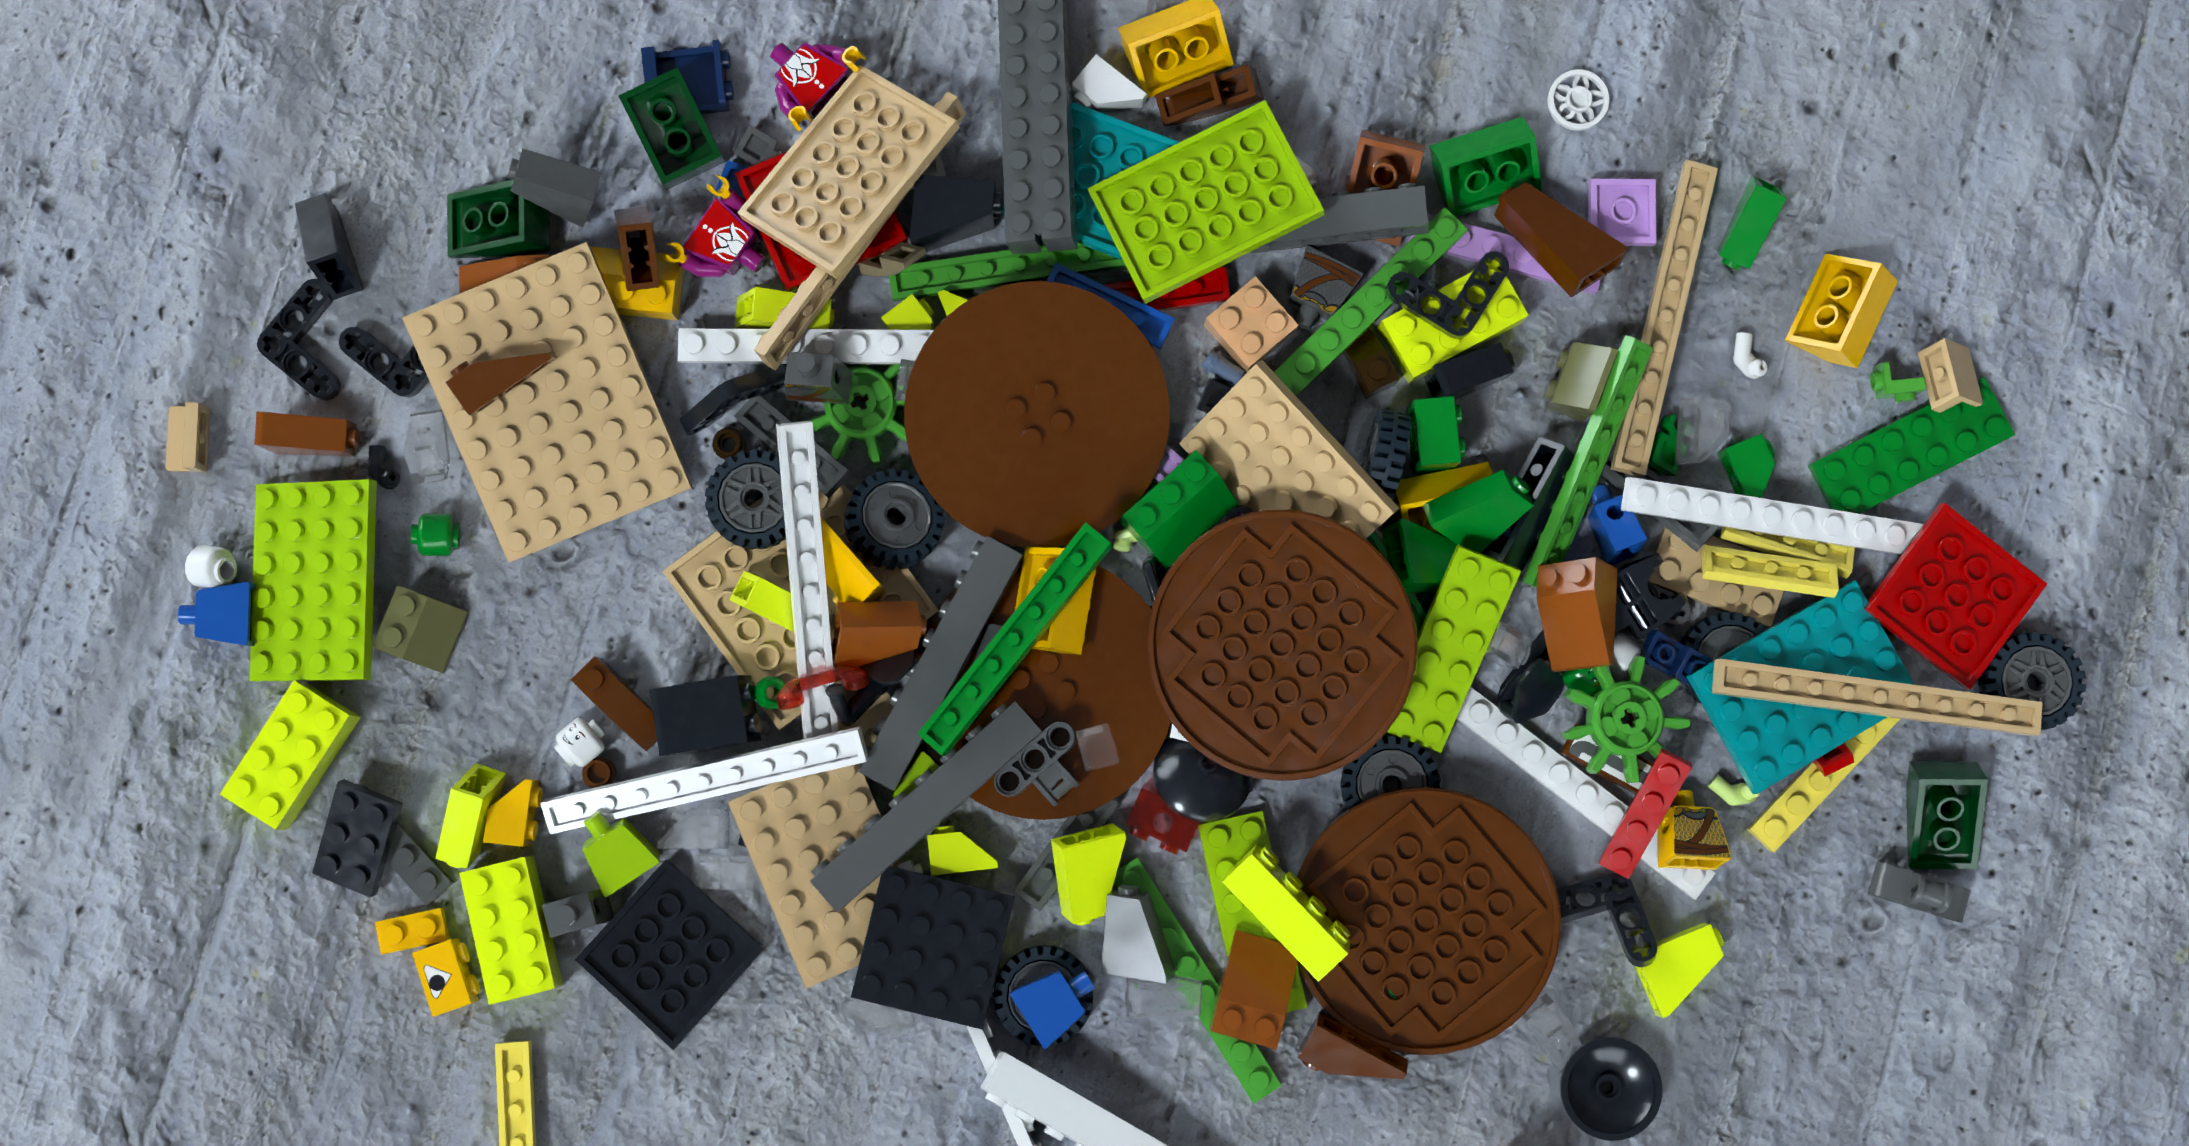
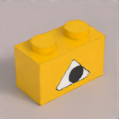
M459 937L412 953L432 1017L479 1001L477 994L480 993V985L476 976L470 974L467 962L470 961V955L466 945L460 943Z

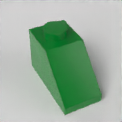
M1761 433L1717 453L1735 494L1758 498L1763 496L1775 465L1773 460L1775 452L1770 441L1764 440Z

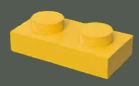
M444 907L375 922L381 955L450 939Z

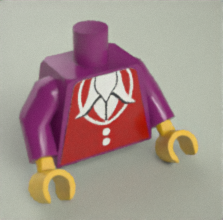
M804 42L793 52L784 43H780L770 55V58L781 66L774 75L778 83L775 93L780 111L791 121L798 132L801 131L799 123L803 120H808L811 123L849 78L850 72L846 66L853 72H858L859 68L855 65V62L861 58L865 60L866 56L855 46L846 49L820 43L811 46Z
M715 175L722 182L721 188L715 191L711 185L707 184V189L712 194L721 196V200L715 197L683 246L676 242L667 243V245L675 249V256L671 258L666 254H662V259L666 262H678L680 267L698 277L721 278L726 273L734 276L741 265L757 273L763 266L766 256L753 249L759 239L755 233L756 228L744 221L737 213L745 202L733 189H729V182L726 178Z

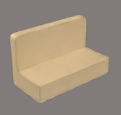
M1944 338L1918 352L1932 410L1941 413L1960 402H1965L1975 407L1983 404L1968 347Z
M185 402V406L169 407L165 467L167 471L207 472L210 407L195 402Z

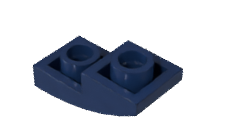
M1652 630L1648 634L1640 652V656L1645 657V664L1690 687L1692 686L1686 676L1714 661L1657 630Z

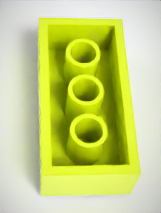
M1495 260L1490 264H1486L1488 270L1481 280L1488 282L1495 271L1501 273L1497 268L1499 263ZM1472 272L1442 287L1438 291L1455 301ZM1505 276L1472 331L1462 339H1454L1447 336L1405 309L1381 320L1377 329L1405 379L1410 384L1425 376L1432 366L1468 353L1523 323L1529 315L1509 279ZM1471 287L1467 290V298L1470 302L1479 304L1484 301L1485 294L1481 288ZM1426 297L1422 300L1421 307L1425 313L1435 314L1439 310V303L1433 297ZM1464 307L1458 318H1450L1454 322L1452 327L1454 330L1458 331L1460 327L1467 328L1463 321L1470 310Z
M293 680L220 795L275 830L289 829L361 716L307 682Z
M1256 844L1228 871L1223 883L1319 982L1348 955L1351 944L1348 937L1351 934L1341 922L1336 920L1333 923L1324 914L1327 909L1315 896L1309 898L1300 889L1303 884L1292 872L1288 871L1285 873L1277 865L1279 859L1269 848L1264 847L1261 849Z
M525 856L459 873L488 1004L491 1005L563 986L553 938H550L542 908L545 902L534 856Z

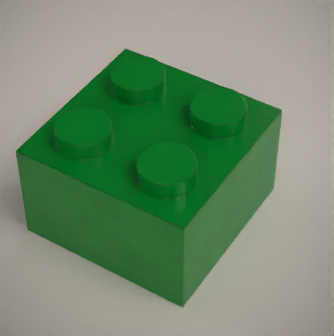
M1454 396L1413 400L1406 409V414L1411 417L1409 445L1413 475L1454 469L1461 463V457H1465L1464 438L1458 437L1457 425L1462 423L1460 405H1455Z

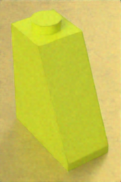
M754 287L737 297L734 329H770L777 320L780 311L789 304L796 293ZM832 299L826 302L807 329H829L832 327L835 316L834 309H831Z
M743 571L729 600L794 632L791 593L761 577Z
M475 763L451 788L435 859L444 861L451 867L468 869L475 861L483 845L487 809L498 801L507 773Z
M1113 823L1051 839L1061 914L1073 925H1087L1092 923L1094 919L1105 916L1107 894L1112 891L1126 841L1125 832Z
M1700 923L1657 941L1658 949L1653 963L1647 967L1635 966L1656 1016L1661 1018L1669 1016L1724 956L1721 947L1724 946L1722 936L1716 927L1712 928L1711 924ZM1642 947L1640 949L1635 950L1634 953L1640 952L1642 957L1646 956L1649 947Z

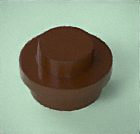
M596 757L583 767L582 777L585 784L590 788L613 784L616 778V768L609 759Z

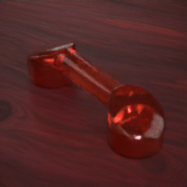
M840 665L833 669L792 679L776 695L778 708L782 710L796 708L805 702L802 691L840 680L847 691L864 688L870 683L868 673L856 666Z

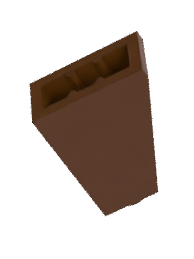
M647 206L614 210L626 290L633 291L660 287L652 222Z

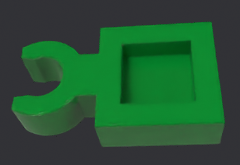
M1675 414L1664 415L1662 418V432L1655 433L1648 463L1650 467L1667 477L1676 476L1686 448L1679 441L1689 428V423L1686 421L1678 422L1674 427Z

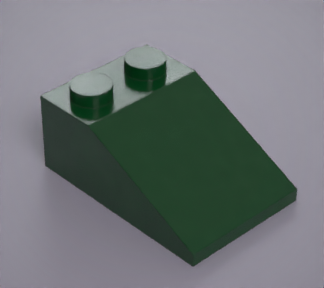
M678 67L618 95L666 190L725 162Z
M513 180L447 194L448 257L454 259L518 256L550 250V211L511 192Z
M1909 761L1906 787L1909 869H1977L1988 778L1978 762Z

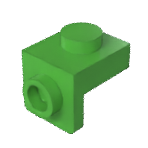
M1881 362L1874 366L1873 372L1870 374V386L1873 391H1876V399L1895 398V403L1916 400L1915 395L1926 390L1924 377L1892 380L1889 362Z

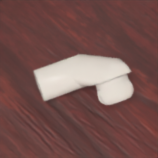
M1743 332L1736 333L1733 356L1735 365L1746 377L1756 379L1764 376L1767 372L1766 362L1757 359L1751 353L1753 335Z

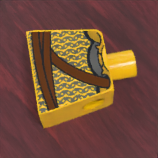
M1682 790L1677 793L1674 799V806L1668 809L1657 829L1658 867L1716 870L1732 859L1716 810L1712 807H1695L1693 792L1690 790Z

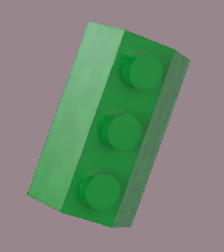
M1522 117L1429 145L1433 174L1444 207L1455 217L1499 204L1498 198L1505 190L1510 187L1515 189L1525 182L1539 191L1542 190L1536 135Z
M1195 450L1122 516L1121 523L1157 563L1166 570L1189 545L1201 535L1211 530L1238 503L1220 475Z

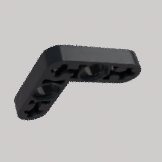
M1490 251L1486 253L1476 265L1455 301L1407 272L1394 274L1387 284L1386 293L1393 303L1454 339H1462L1472 331L1509 270V262L1507 257L1500 252ZM1493 260L1499 263L1497 268L1501 273L1495 271L1488 282L1481 280L1488 270L1485 262L1490 264ZM1402 281H1406L1408 283L1407 290L1415 294L1417 289L1423 292L1418 296L1415 304L1412 305L1409 302L1413 296L1406 292L1401 296L1395 293L1397 287L1393 285L1394 283L1400 284ZM1471 287L1481 288L1485 294L1484 301L1479 304L1470 302L1467 298V290ZM1426 297L1435 298L1439 303L1438 312L1435 314L1425 313L1421 307L1422 300ZM1464 307L1470 310L1463 321L1467 328L1460 327L1458 331L1452 328L1454 322L1450 318H1458Z
M310 279L300 286L262 331L257 339V347L264 357L307 392L320 400L328 401L334 399L340 392L341 383L339 378L298 345L300 340L333 301L329 292L325 290L318 279ZM312 289L320 290V294L323 296L321 300L313 299L312 294H310ZM301 301L313 309L311 313L299 305ZM300 311L303 314L302 324L297 328H290L287 323L288 316L292 312ZM280 326L283 330L292 334L290 338L283 335L282 332L278 331ZM270 339L278 340L279 350H270L271 346L268 344ZM304 356L307 361L306 369L302 373H294L291 369L293 359ZM315 374L325 381L328 380L329 390H320V385L310 379V377Z
M349 327L341 332L339 336L340 349L393 393L411 398L416 396L429 381L424 367L419 363L414 345L401 359L369 332L361 328ZM352 336L360 337L359 342L370 350L365 353L361 349L351 348L353 343L350 341V338ZM380 353L386 354L389 360L387 368L383 371H376L373 366V359ZM412 364L414 368L423 371L422 375L413 373L414 370L409 368V365ZM413 373L409 379V382L412 384L411 388L403 387L400 389L402 387L400 378L402 376L409 377Z
M780 364L776 371L772 368H766L732 378L718 385L680 418L686 434L693 435L708 428L737 402L784 388L787 364Z
M1611 873L1556 889L1559 905L1561 906V924L1608 910L1628 961L1637 967H1647L1653 963L1658 949L1657 943L1630 878L1627 879L1617 873ZM1612 884H1617L1619 888H1624L1621 896H1618L1615 891L1609 892L1612 889ZM1599 887L1602 888V894L1605 893V901H1601ZM1585 891L1591 893L1595 898V902L1590 906L1580 905L1576 900L1578 893ZM1568 896L1570 897L1572 911L1569 910V904L1565 905L1566 897ZM1625 912H1631L1638 917L1639 923L1634 927H1626L1620 922L1619 917ZM1639 933V941L1641 946L1643 948L1649 947V949L1647 950V954L1644 957H1642L1640 952L1634 953L1636 949V940L1634 936L1638 935Z

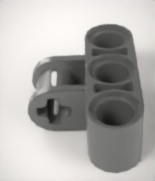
M1055 722L1049 725L998 770L994 778V786L997 792L1003 796L1016 797L1034 784L1043 796L1056 807L1059 804L1058 800L1071 788L1077 789L1080 786L1079 782L1060 761L1076 745L1077 733L1074 728L1064 722ZM1059 728H1065L1070 734L1069 742L1063 747H1057L1052 740L1053 733ZM1034 750H1040L1045 759L1044 764L1038 769H1032L1027 762L1028 755ZM1009 772H1014L1019 778V785L1013 791H1007L1002 785L1003 777ZM1061 780H1063V782L1052 791V788L1055 787Z
M1877 861L1867 894L1962 923L1971 890Z

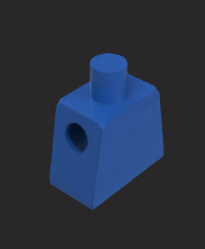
M1602 484L1595 487L1591 496L1594 506L1589 513L1588 521L1604 561L1610 565H1615L1638 556L1647 538L1633 512L1621 511L1623 495L1613 498L1607 484Z
M242 582L197 590L195 605L179 606L178 621L181 625H195L194 634L198 638L249 647L254 646V641H251L252 589H256V584Z
M1058 970L1015 988L1010 992V996L1042 1047L1046 1049L1086 1012L1080 998L1094 990L1095 986L1085 971L1068 981L1063 972Z

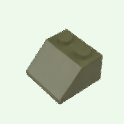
M1574 342L1567 350L1563 348L1555 366L1560 368L1556 380L1551 378L1544 397L1549 398L1545 408L1581 422L1593 414L1597 408L1618 350L1611 347Z
M397 585L372 647L406 661L444 673L469 612Z

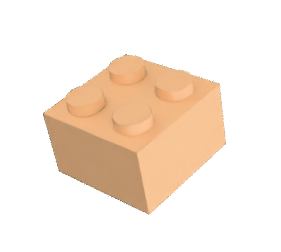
M1255 276L1206 317L1204 327L1238 366L1245 370L1246 374L1257 362L1264 360L1295 334L1298 324Z

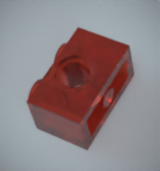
M1141 788L1125 825L1131 827L1129 834L1144 841H1147L1148 837L1152 836L1161 841L1160 848L1177 855L1179 850L1187 852L1200 822L1178 815L1165 804L1159 795ZM1159 813L1169 815L1172 820V826L1167 832H1157L1153 827V819Z

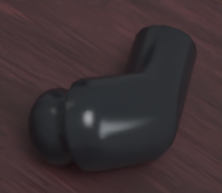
M369 445L368 474L370 478L377 481V484L382 488H396L401 478L396 470L385 463L386 446Z

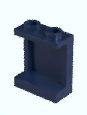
M712 40L713 46L657 52L654 46L641 48L644 83L678 67L701 114L730 111L729 100H734L732 81H727L726 69L731 68L729 50L723 49L719 40Z

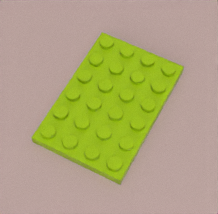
M1266 100L1087 188L1145 304L1325 215L1320 201Z
M363 479L256 484L253 583L256 584V589H252L251 641H254V646H250L249 681L371 680L377 481Z

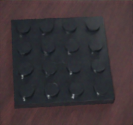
M666 859L578 955L575 961L672 1050H675L766 948L669 859Z
M890 866L880 877L851 998L983 1030L1015 896Z

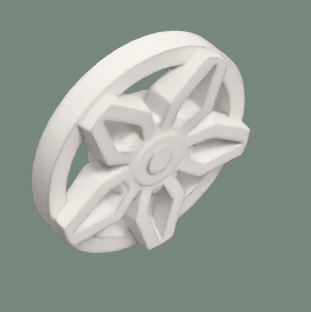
M1579 69L1570 70L1560 75L1552 84L1547 98L1548 109L1554 121L1564 128L1574 131L1587 130L1597 125L1606 114L1609 107V93L1604 82L1594 73ZM1575 77L1571 84L1572 88L1568 85L1560 84L1567 78ZM1580 77H1582L1583 86H1577ZM1588 79L1594 82L1600 91H1589ZM1555 90L1564 91L1567 95L1563 97ZM1592 96H1593V97H1600V98H1603V99H1600V100H1598V101H1596V102H1593V101H1592ZM1554 97L1559 102H1565L1560 105L1558 111L1555 108ZM1603 104L1600 114L1594 119V113L1590 107L1595 108ZM1567 108L1570 114L1561 117L1562 111ZM1586 112L1588 114L1589 122L1582 117V113ZM1574 114H1576L1577 120L1581 124L1572 123L1568 120L1572 119Z

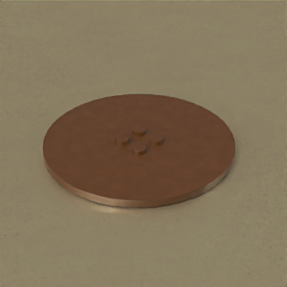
M1045 281L1019 282L990 289L966 301L945 317L928 337L914 362L907 384L904 404V426L908 449L918 475L931 496L951 517L966 528L983 537L989 536L1000 543L1018 547H1055L1069 544L1085 522L1098 532H1101L1120 519L1135 505L1151 484L1165 452L1170 422L1169 396L1162 367L1154 350L1138 327L1118 308L1091 292L1075 286Z
M1286 509L1265 510L1235 517L1215 526L1189 545L1176 559L1165 575L1152 605L1148 623L1147 655L1150 675L1160 703L1173 725L1193 747L1210 760L1242 775L1274 781H1294L1324 775L1346 766L1361 757L1385 735L1399 716L1411 690L1417 665L1418 638L1412 605L1401 579L1383 554L1366 538L1340 522L1322 515Z
M1023 560L988 624L1003 626L1015 612ZM1099 566L1096 567L1081 655L1031 649L954 745L959 751L968 743L965 737L979 724L985 728L994 720L990 715L1003 703L1010 706L1016 701L1042 732L1055 722H1064L1074 728L1077 733L1076 745L1060 761L1079 782L1080 786L1077 789L1071 788L1058 800L1059 804L1054 807L1034 784L1019 796L1007 797L1001 795L994 786V775L970 796L976 802L1006 815L1025 819L1050 820L1077 816L1095 810L1126 792L1141 778L1155 760L1167 737L1171 720L1160 703L1150 675L1147 655V634L1151 608L1132 587L1110 571ZM956 588L946 599L952 601L958 589ZM943 603L938 607V610H939V611H940V609H941ZM939 612L932 616L926 627L925 635L921 637L915 656L918 659L921 658L926 647L922 646L926 634L930 628L936 630L942 619L938 617ZM985 630L982 633L978 643L976 644L972 654L970 655L966 665L964 666L954 687L974 663V659L979 649L982 638L984 636ZM1065 728L1057 729L1052 736L1053 743L1057 747L1067 745L1070 739V734ZM924 741L923 743L931 758L939 766H942L943 763L940 761L942 755ZM1040 750L1030 752L1027 758L1028 765L1032 769L1040 768L1045 760ZM1009 772L1003 777L1002 785L1004 789L1013 791L1018 787L1019 778L1014 772ZM1061 780L1055 787H1053V788H1052V791H1053L1058 785H1060V784L1063 782V780Z
M1409 787L1383 792L1367 798L1342 813L1324 829L1306 854L1298 871L1297 878L1303 884L1300 889L1309 898L1315 896L1327 909L1324 914L1333 923L1336 920L1341 922L1351 934L1348 937L1351 941L1348 955L1319 982L1298 961L1297 964L1304 981L1319 1004L1334 1020L1389 1050L1415 1055H1437L1466 1050L1482 1044L1505 1031L1526 1013L1540 995L1553 970L1561 935V914L1555 882L1549 867L1535 843L1514 820L1488 802L1472 795L1439 787ZM1389 990L1397 997V999H1393L1390 996Z

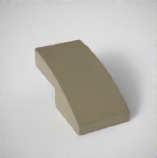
M900 242L889 251L863 260L858 264L863 275L890 276L905 270L924 256L926 250L924 247Z

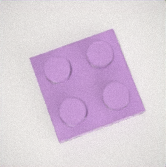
M1591 178L1588 181V222L1625 246H1654L1656 244V179Z

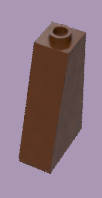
M1527 182L1515 189L1513 187L1508 188L1498 198L1499 205L1494 214L1495 218L1571 298L1617 269L1628 250L1624 244Z

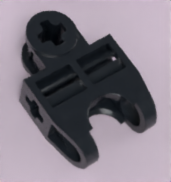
M1659 553L1627 563L1617 569L1615 634L1628 626L1634 637L1641 638L1667 622L1688 601L1683 591L1669 598L1666 596L1656 598L1650 593L1648 588L1649 578L1655 572L1654 568L1664 561Z

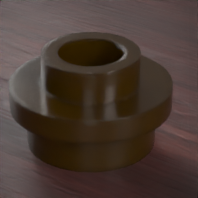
M727 427L715 434L712 446L717 456L721 459H726L729 456L733 457L738 452L744 451L746 441L739 430ZM727 439L735 441V447L731 450L724 448V443Z

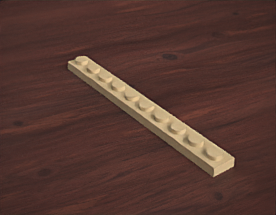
M946 92L943 98L934 105V108L955 119L958 125L966 116V112L958 97L949 92ZM904 197L837 279L816 266L807 280L800 284L795 296L780 311L777 320L768 332L762 335L754 349L765 365L776 371Z
M1688 159L1683 163L1641 341L1653 347V351L1620 427L1610 467L1611 470L1640 478L1646 476L1718 171L1716 167Z
M1727 659L1714 660L1712 694L2027 736L2041 735L2042 702Z

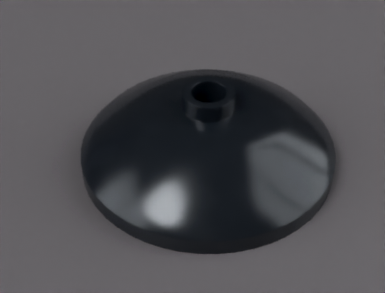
M1168 737L1164 741L1153 765L1154 783L1162 800L1175 813L1193 821L1214 822L1229 817L1245 802L1252 785V777L1242 775L1219 765L1199 752L1189 742ZM1202 762H1209L1213 768H1204Z
M1604 1037L1585 1043L1569 1057L1561 1074L1560 1096L1567 1115L1579 1129L1601 1140L1619 1141L1639 1134L1654 1120L1662 1101V1080L1655 1062L1641 1047L1621 1038ZM1605 1080H1609L1612 1085L1608 1092L1601 1090V1084Z

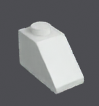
M1095 54L1072 83L1074 101L1078 105L1090 107L1097 112L1142 108L1146 104L1147 93L1097 54Z

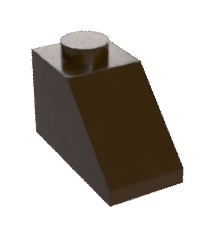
M1369 328L1343 352L1365 399L1395 386L1400 379L1385 348Z

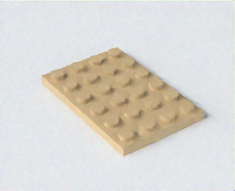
M860 64L858 65V72H853L737 212L744 221L836 279L960 128L955 119Z
M1263 360L1257 362L1179 443L1189 455L1197 450L1220 475L1237 501V506H1246L1253 512L1286 509L1314 513L1338 521L1353 529L1364 538H1367L1399 509Z
M859 764L774 782L727 802L806 989L859 966L881 877L880 875L838 913L810 882L815 877L811 871L826 858L831 863L841 854L837 849L847 839L853 836L857 840L866 832L863 826L876 814L880 815L864 775L858 772L861 768ZM897 860L892 866L898 868L897 865L901 863Z

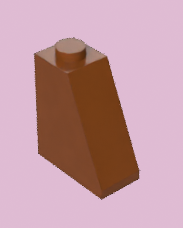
M257 411L254 445L275 454L355 457V448H358L360 445V431L356 429L357 424L347 419Z
M918 601L838 602L831 637L834 672H842L918 649L920 636L926 633L925 615H920Z

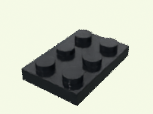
M348 780L338 781L312 874L370 898L377 895L403 803Z

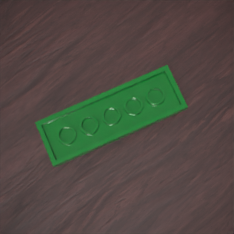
M1985 377L1977 380L1983 404L1978 407L1960 402L1939 413L1932 410L1929 404L1808 465L1830 509L1859 514L2015 436Z

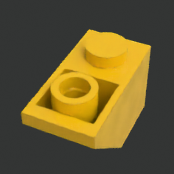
M525 779L487 809L483 842L519 847L531 846V840L535 841L538 832V821L534 820L535 809L540 807L543 790L539 787V780Z

